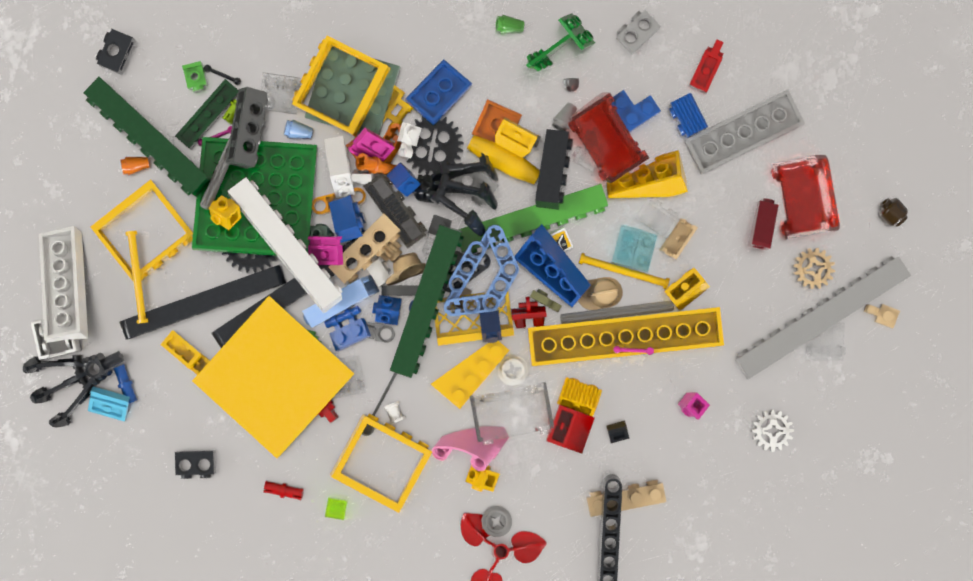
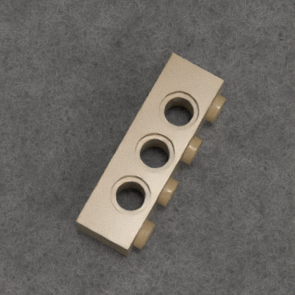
M383 214L362 234L363 236L359 237L343 252V265H330L329 268L344 284L347 282L351 284L359 277L357 273L361 269L365 271L373 263L371 259L375 255L377 257L381 256L387 250L385 246L389 242L393 244L400 237L398 233L401 230ZM379 231L385 233V240L383 242L375 240V234ZM364 245L371 247V253L367 256L361 253V248ZM351 258L357 260V267L354 269H349L347 266V261Z

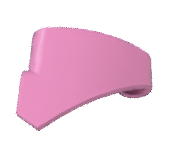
M501 427L461 430L442 436L432 448V454L436 459L443 461L447 459L453 449L463 451L473 456L470 462L474 469L484 471L492 459L496 458L509 439L505 428Z

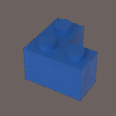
M622 90L607 101V104L627 134L661 112L651 95L634 105L626 92Z
M351 195L329 202L335 234L342 236L340 243L363 236L362 232L365 231L364 223H366L364 213L360 211L358 202H354Z

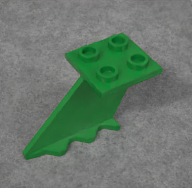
M573 13L561 17L558 21L569 34L546 51L540 49L538 52L535 51L533 55L529 54L526 66L534 68L539 72L542 68L545 69L548 65L551 66L553 62L549 57L572 39L581 50H584L595 44L594 37L590 31L584 29L581 25L582 21L577 15H573Z

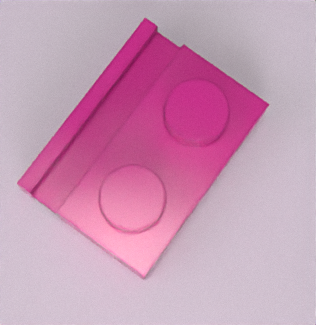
M365 127L353 141L354 144L348 147V150L356 156L365 153L369 157H379L381 161H384L395 147L391 142Z
M342 236L308 237V240H310L308 253L309 255L312 253L319 262L317 265H343V248L340 245Z

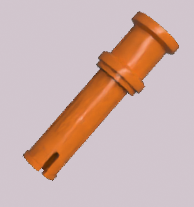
M365 153L359 154L355 162L358 170H368L372 174L378 172L388 174L397 166L383 162L379 157H369Z

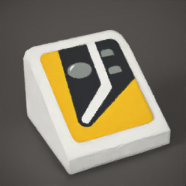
M564 226L549 233L564 252L573 248V244Z

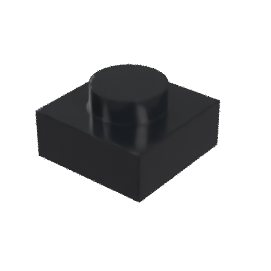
M625 420L606 426L611 444L630 439Z

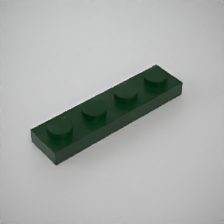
M224 79L175 137L191 149L229 106L230 102L236 98L239 90Z

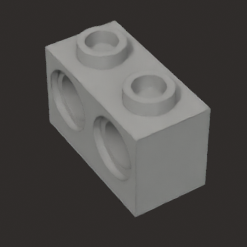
M646 10L642 13L638 11L631 18L632 23L628 26L624 24L617 31L619 35L616 39L632 55L661 27ZM641 20L648 21L649 28L642 29L639 26V22ZM632 33L635 35L636 40L628 42L625 39V35Z
M480 172L461 175L455 180L462 183L464 176H470L473 182L469 186L477 188L484 181L490 186L493 194L499 186ZM471 195L473 196L471 200L478 205L482 203L487 204L479 196Z

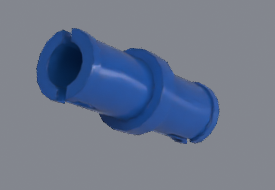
M125 364L113 368L119 383L118 388H121L123 395L130 397L129 403L137 401L138 399L132 387L133 381L129 379Z

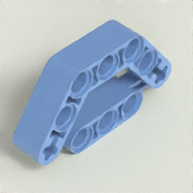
M489 226L481 241L471 242L449 279V287L452 291L444 303V311L447 315L459 316L492 312L501 304L519 272V267L504 231L500 226ZM491 229L500 230L498 238L499 240L504 239L505 242L493 246V242H496L493 236L490 237L489 235L492 233ZM475 244L482 247V252L479 255H474L471 252V247ZM490 245L499 264V271L485 294L460 297ZM498 247H507V255L499 256L497 254ZM465 261L472 263V269L469 272H465L461 268L462 263ZM507 264L515 266L513 274L505 273L504 269ZM454 278H460L463 281L460 288L452 286ZM499 280L506 283V287L502 291L495 289V283ZM489 297L496 299V304L492 308L485 305V301ZM470 299L477 302V307L473 310H469L466 307V303ZM463 300L465 311H461V307L455 308V312L447 309V306H450V302H454V305H460L459 301Z

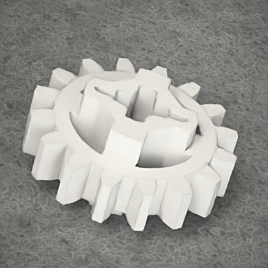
M771 410L769 415L764 411V417L758 415L759 422H753L756 426V429L751 430V432L756 433L753 440L759 439L757 445L761 446L764 444V450H767L769 447L772 452L775 451V447L782 450V444L788 446L789 444L786 440L793 439L789 435V433L794 432V429H789V426L793 423L786 421L788 419L787 415L781 417V411L777 415H775L774 410ZM769 419L768 424L765 427H761L762 423ZM777 419L781 420L785 427H780L777 424ZM773 425L774 428L781 431L775 432L774 436H772V433H768L764 430L771 429ZM761 434H765L768 437L769 443L762 438ZM781 434H785L783 439L777 442V438Z

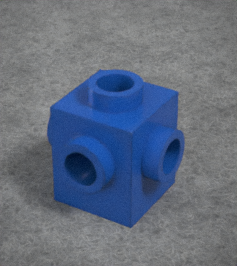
M379 295L378 302H374L372 313L376 314L375 322L398 325L402 299Z

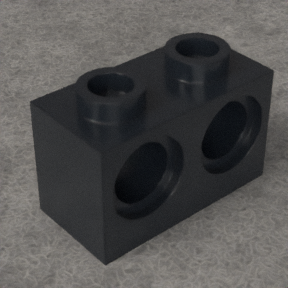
M215 450L175 452V475H180V479H191L192 475H200V478H211V474H216ZM203 459H207L210 462L208 470H204L200 466V462ZM183 460H188L191 464L190 469L187 471L181 467Z

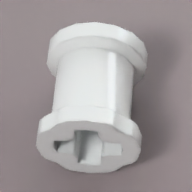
M399 401L383 407L390 418V424L406 418L402 415L399 408Z

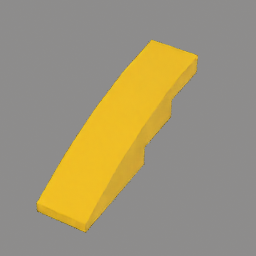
M174 330L160 344L196 375L210 361L209 358Z

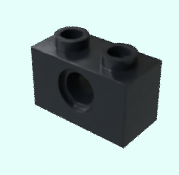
M111 28V31L107 32L103 42L105 45L102 50L98 51L96 60H98L97 64L121 75L135 39ZM117 46L119 48L118 54L110 55V49Z

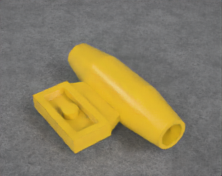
M504 118L495 135V142L476 135L472 137L467 149L478 158L482 156L481 153L489 156V160L494 168L513 178L535 184L539 177L540 170L524 158V156L530 153L539 135Z

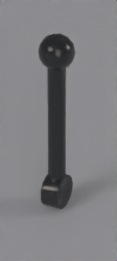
M208 64L204 66V71L207 73L217 74L233 81L235 85L241 83V79L238 77L234 78L212 69Z

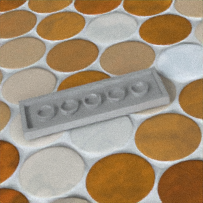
M786 90L686 139L685 142L702 175L804 125L805 122L789 90Z

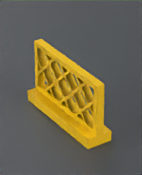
M508 291L505 295L506 302L501 308L498 307L499 313L502 311L506 314L509 324L500 325L502 337L514 335ZM484 292V293H476V294H469V295H462V296H460V297H463V296H471V295H479V294H485L486 292ZM493 297L491 299H486L487 301H489L486 304L487 307L490 303L495 306V303L492 302V300L494 299ZM469 300L467 301L469 303V306L467 307L468 309L471 306L476 308V306L473 304L475 300H472V302H470ZM454 303L450 304V310L452 308L455 310ZM505 306L507 307V312L503 310ZM438 312L435 320L438 346L482 340L481 327L476 324L480 315L474 321L466 315H461L454 324L446 318L447 314L443 316ZM438 315L442 317L440 321L438 320ZM462 317H465L472 323L467 330H462L457 326ZM444 319L453 325L449 332L440 333L439 325ZM473 325L478 327L475 329H471Z

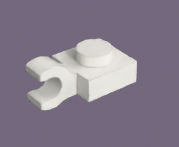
M402 122L397 140L402 142L398 156L412 157V146L417 147L422 128Z
M354 169L352 172V181H357L358 184H368L373 179V174L368 170Z

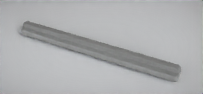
M230 137L200 203L204 209L209 210L230 165L226 163Z
M672 301L566 313L561 314L560 319L562 324L667 312L674 310V303Z

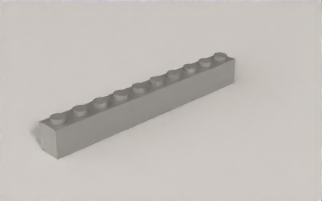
M892 256L883 261L884 266L877 269L875 266L867 271L868 276L864 279H861V277L856 278L850 282L851 287L848 289L842 287L834 293L836 296L831 300L828 297L818 303L820 307L815 310L812 307L802 313L804 317L798 321L796 318L786 323L787 328L782 331L780 328L770 333L771 338L764 341L762 338L754 343V349L750 351L745 349L737 354L739 358L735 361L746 378L750 379L910 277L911 274L898 256L895 259Z

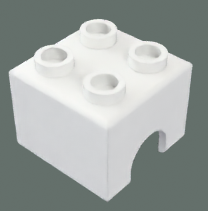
M43 320L31 322L39 360L81 351L79 339L47 343L44 340Z

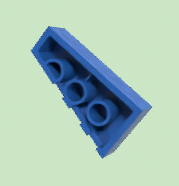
M542 224L514 256L516 261L571 307L575 305L591 286Z

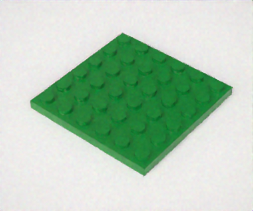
M202 137L199 169L210 179L229 139ZM261 141L257 150L258 160L255 167L245 169L229 165L214 201L221 195L231 199L228 195V190L244 178H247L249 181L253 180L259 188V194L261 196L265 195L271 203L269 206L273 211L277 210L283 218L281 221L285 226L287 224L290 225L295 232L293 236L297 240L301 239L307 247L305 250L308 253L317 145ZM244 143V144H243V148H244V150L246 151V150H247V146H246V144ZM208 185L200 192L196 198L192 250L277 256L241 211V219L230 230L220 224L216 225L210 218V211L202 208L200 205Z

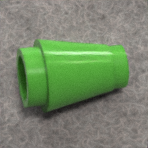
M503 14L502 16H497L496 31H500V33L523 32V20Z

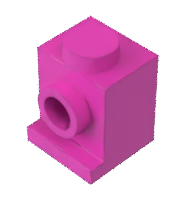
M697 392L686 393L678 403L686 416L695 417L697 420L701 418L710 406Z

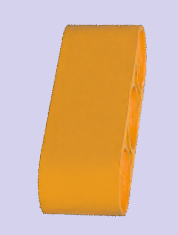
M359 187L354 188L355 192L363 194L362 200L358 202L359 206L366 202V193ZM335 193L315 198L312 201V210L317 215L330 214L329 202L334 201L336 198ZM317 202H325L326 207L323 211L316 210L315 205Z

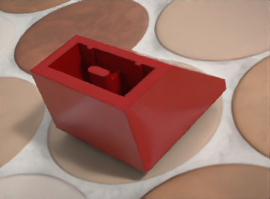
M559 405L546 441L582 454L595 417Z

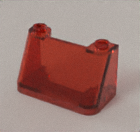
M602 92L570 116L568 126L573 132L577 133L599 169L598 175L602 181L613 183L648 160L649 156L645 150L641 151L638 147V142L632 138L616 111L617 107L611 105L615 101L611 93Z
M813 155L773 163L772 177L777 182H781L787 220L781 226L785 239L838 231L840 221L827 156Z

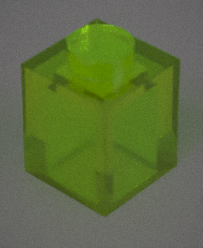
M328 497L325 517L344 520L348 500Z

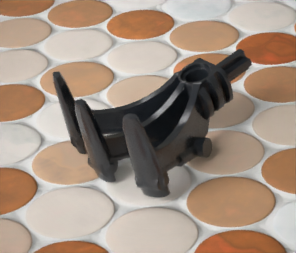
M481 153L480 162L468 164L458 163L449 165L447 161L439 163L440 170L435 171L431 176L418 175L417 180L421 184L412 192L418 201L435 203L437 205L441 204L463 217L464 224L475 234L481 237L485 234V227L477 213L473 209L469 214L457 207L453 201L445 197V194L463 193L479 196L491 208L497 209V200L490 186L484 181L480 188L451 180L468 173L486 171L493 180L498 181V175L489 160V156Z
M117 351L107 357L103 353H98L83 359L82 355H72V358L42 362L38 356H34L23 364L24 373L39 372V370H42V367L73 366L75 375L49 390L47 387L35 390L30 395V399L35 404L48 402L51 398L50 394L78 382L82 384V392L65 412H59L49 420V424L54 428L69 426L72 423L71 418H69L72 412L91 395L90 392L93 386L96 387L95 385L100 384L102 380L112 374L111 367L123 362L124 356L120 351ZM94 364L99 366V373L94 370Z

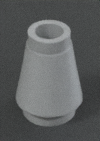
M567 103L553 118L554 122L552 125L560 131L569 129L577 107Z

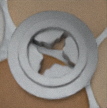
M499 506L487 509L481 519L482 528L487 535L493 537L504 536L512 526L510 513L505 508ZM501 515L499 522L502 526L496 525L492 528L494 522L491 518L496 519Z

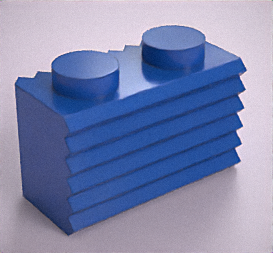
M691 93L669 104L671 107L668 109L673 119H677L679 123L677 128L681 136L685 135L688 138L708 128Z

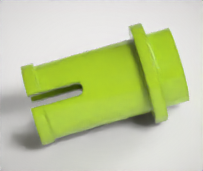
M236 99L230 102V107L222 116L230 124H233Z

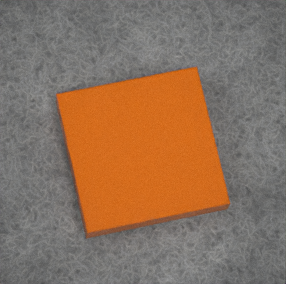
M487 99L472 135L495 142V135L503 119L507 118L518 124L522 114Z

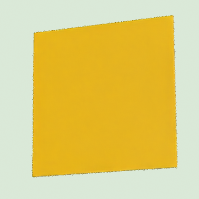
M268 296L192 382L278 459L355 373L275 300Z

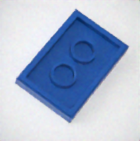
M443 59L405 98V101L432 125H435L472 86V83Z

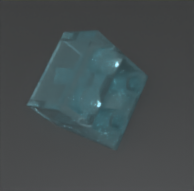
M621 225L611 263L648 272L657 235Z

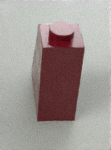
M763 198V201H758L748 242L749 247L762 250L771 249L779 206L774 204L775 200Z

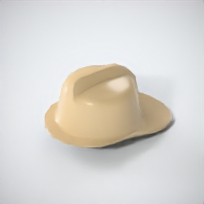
M414 252L401 255L393 263L394 274L385 283L386 285H394L410 277L423 273L426 264L421 263Z
M611 277L588 280L591 286L578 300L579 304L588 310L609 308L620 302L623 296V289L621 284Z

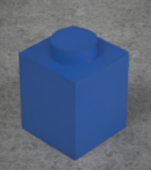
M401 162L387 174V177L394 186L406 197L421 184Z

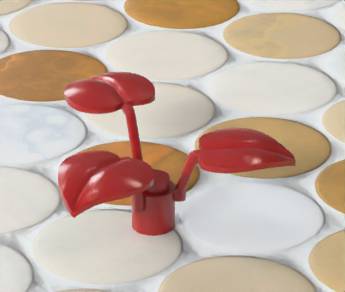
M464 513L461 519L460 526L464 540L471 546H479L484 541L493 547L492 555L495 558L489 571L486 569L477 570L472 575L471 581H503L500 574L493 573L499 560L507 558L509 552L514 551L516 560L521 563H530L538 558L547 544L539 535L528 531H521L512 536L511 543L513 547L508 548L505 544L496 545L486 539L490 535H487L482 528L481 519L483 515Z

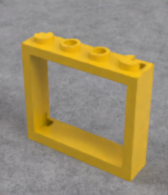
M326 36L319 43L317 56H313L310 61L308 73H305L300 83L302 85L299 91L296 90L294 92L292 104L356 137L391 68ZM332 46L378 69L349 126L303 104Z
M151 179L90 226L132 281L133 273L131 266L102 230L149 193L154 191L186 234L140 269L141 281L148 276L147 272L152 268L154 270L158 269L164 264L162 261L166 257L172 258L179 252L177 249L180 246H187L193 239L192 229Z
M370 413L368 416L363 414L330 476L399 513L432 451L428 449L429 445L420 440L416 443L411 440L413 436L406 432L400 434L395 431L396 427L386 422L383 425L378 422L379 418ZM367 424L423 453L397 502L341 472Z

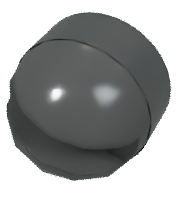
M579 78L564 79L565 89L567 91H576L579 87Z

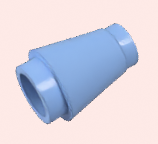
M293 119L292 121L287 120L284 135L288 136V138L311 139L313 128Z

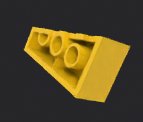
M499 341L487 343L431 383V385L460 409L510 350Z

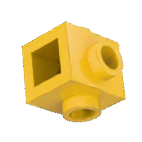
M222 195L213 201L209 207L211 220L216 225L220 224L228 230L241 219L239 205L232 199H227Z
M471 465L465 482L472 484L471 488L482 492L485 489L493 492L500 474L490 470L491 466L489 465L484 471H478Z

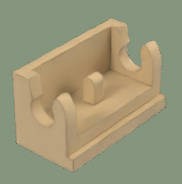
M680 218L659 250L673 260H677L698 227Z

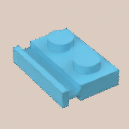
M93 386L90 392L88 411L125 422L130 397Z

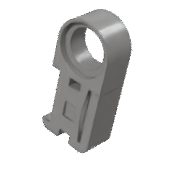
M366 322L371 334L368 339L375 338V341L384 343L391 342L394 339L395 332L392 327ZM385 328L390 329L392 332L388 340H384L380 335L381 331Z

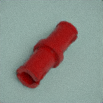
M266 481L263 493L301 501L304 489L287 486V483L278 484Z

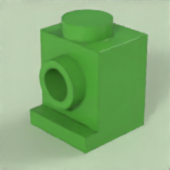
M201 61L182 65L189 90L197 92L204 90V86H208ZM194 73L198 74V78L196 80H192L191 76Z

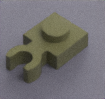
M540 289L537 292L535 290L532 291L530 298L559 312L562 305L547 298L548 293Z

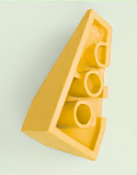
M679 150L659 155L655 158L654 162L648 165H640L639 169L635 172H626L607 182L608 198L670 197L688 192L686 175Z

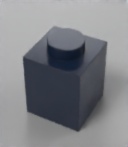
M499 311L479 313L483 342L495 343L502 340Z

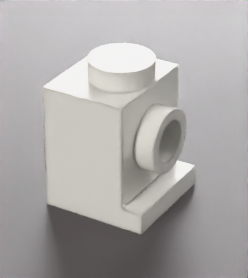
M376 256L371 260L373 263L367 270L377 285L381 287L392 274L389 275L390 268L386 262H380Z

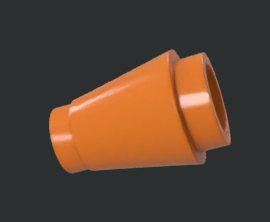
M125 157V159H120L123 175L128 174L129 176L149 168L147 157Z

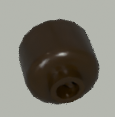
M887 198L880 204L882 208L879 214L889 226L895 225L898 227L908 218V209L898 198L891 200Z

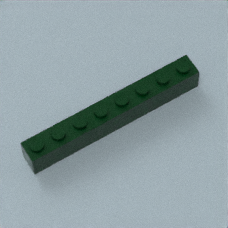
M98 76L83 92L88 97L86 101L93 108L97 105L101 109L99 113L106 120L111 118L115 122L113 126L120 133L125 131L128 134L126 138L133 145L139 144L142 147L140 151L147 158L149 156L155 159L153 163L161 171L163 169L169 172L167 176L174 183L177 181L183 185L181 189L188 196L193 194L197 197L210 183L211 179L102 78Z
M443 224L439 225L390 371L412 378L413 374L417 375L420 363H417L419 355L423 356L426 345H423L425 337H430L433 327H430L431 320H436L439 309H436L438 301L442 302L445 294V291L442 290L444 283L448 284L451 273L448 272L450 265H455L458 256L454 254L456 247H461L464 236H461L462 231Z

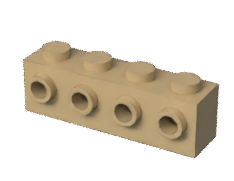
M658 480L647 481V485L639 486V483L627 485L628 489L622 490L621 511L667 502L663 483H658ZM601 491L591 492L590 496L586 497L590 517L602 513ZM610 500L607 506L614 507L617 502Z

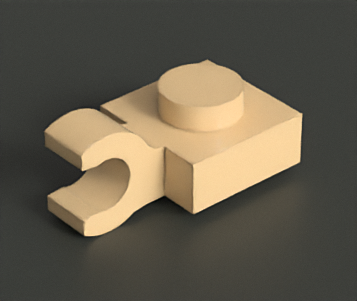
M866 304L864 312L876 316L874 322L891 329L894 328L900 313L899 310L881 304L879 308Z

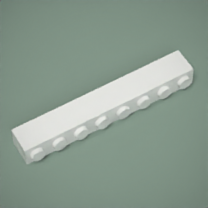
M244 178L228 190L229 197L239 205L243 215L320 310L326 313L342 300L341 293L343 291L337 283L332 284L329 280L331 277L324 268L322 270L317 265L319 262L312 253L309 255L305 249L307 247L301 239L297 240L293 236L295 232L289 224L285 226L281 221L283 219L281 214L277 210H272L269 206L271 203L265 195L261 196L259 194V188L255 182Z

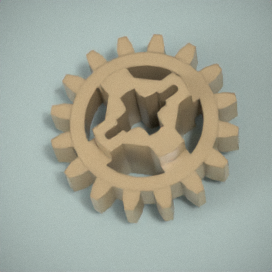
M808 248V254L802 251L800 253L802 258L796 257L795 259L798 261V264L793 265L794 268H797V271L793 274L799 275L797 282L804 281L802 286L805 287L809 284L810 289H813L814 285L820 289L821 283L827 286L826 280H832L833 277L830 273L835 272L834 269H831L835 262L829 261L832 256L826 257L825 250L819 253V248H815L814 252H812L811 248ZM815 256L822 258L824 263L819 262ZM807 258L808 263L804 268H802V264L804 260ZM812 263L814 266H822V268L816 270V274L814 271H806L813 266ZM827 269L825 276L821 279L822 271ZM804 275L811 276L813 281L808 280Z

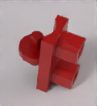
M529 296L525 297L526 302L518 303L519 308L511 309L512 320H514L517 329L525 328L526 319L532 318L535 327L544 326L545 317H547L546 307L538 306L537 301L530 302Z

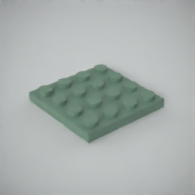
M332 46L318 73L308 106L349 126L378 69ZM375 59L391 69L358 134L366 127L380 135L393 88L401 68L400 66ZM307 112L305 114L307 119L333 126Z

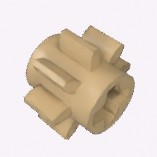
M397 241L393 244L389 242L385 246L387 250L380 257L385 262L388 260L394 262L402 254V251L399 249L402 245Z

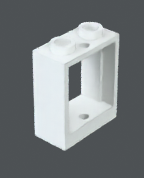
M343 136L324 139L330 178L336 198L355 195L349 157Z

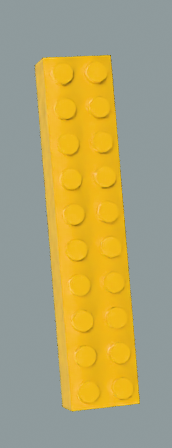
M720 307L527 328L531 366L647 354L639 352L615 353L613 351L615 346L636 349L651 347L654 349V353L724 346Z

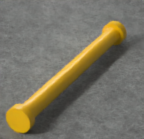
M128 231L125 233L128 236L138 313L137 324L148 323L145 314L136 243L137 231Z
M581 253L579 264H589L663 286V289L668 288L670 278L656 277L585 256V253Z

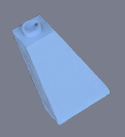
M368 275L342 288V300L326 313H323L316 304L303 310V318L306 324L310 325L311 328L318 326L331 317L380 292L372 276Z

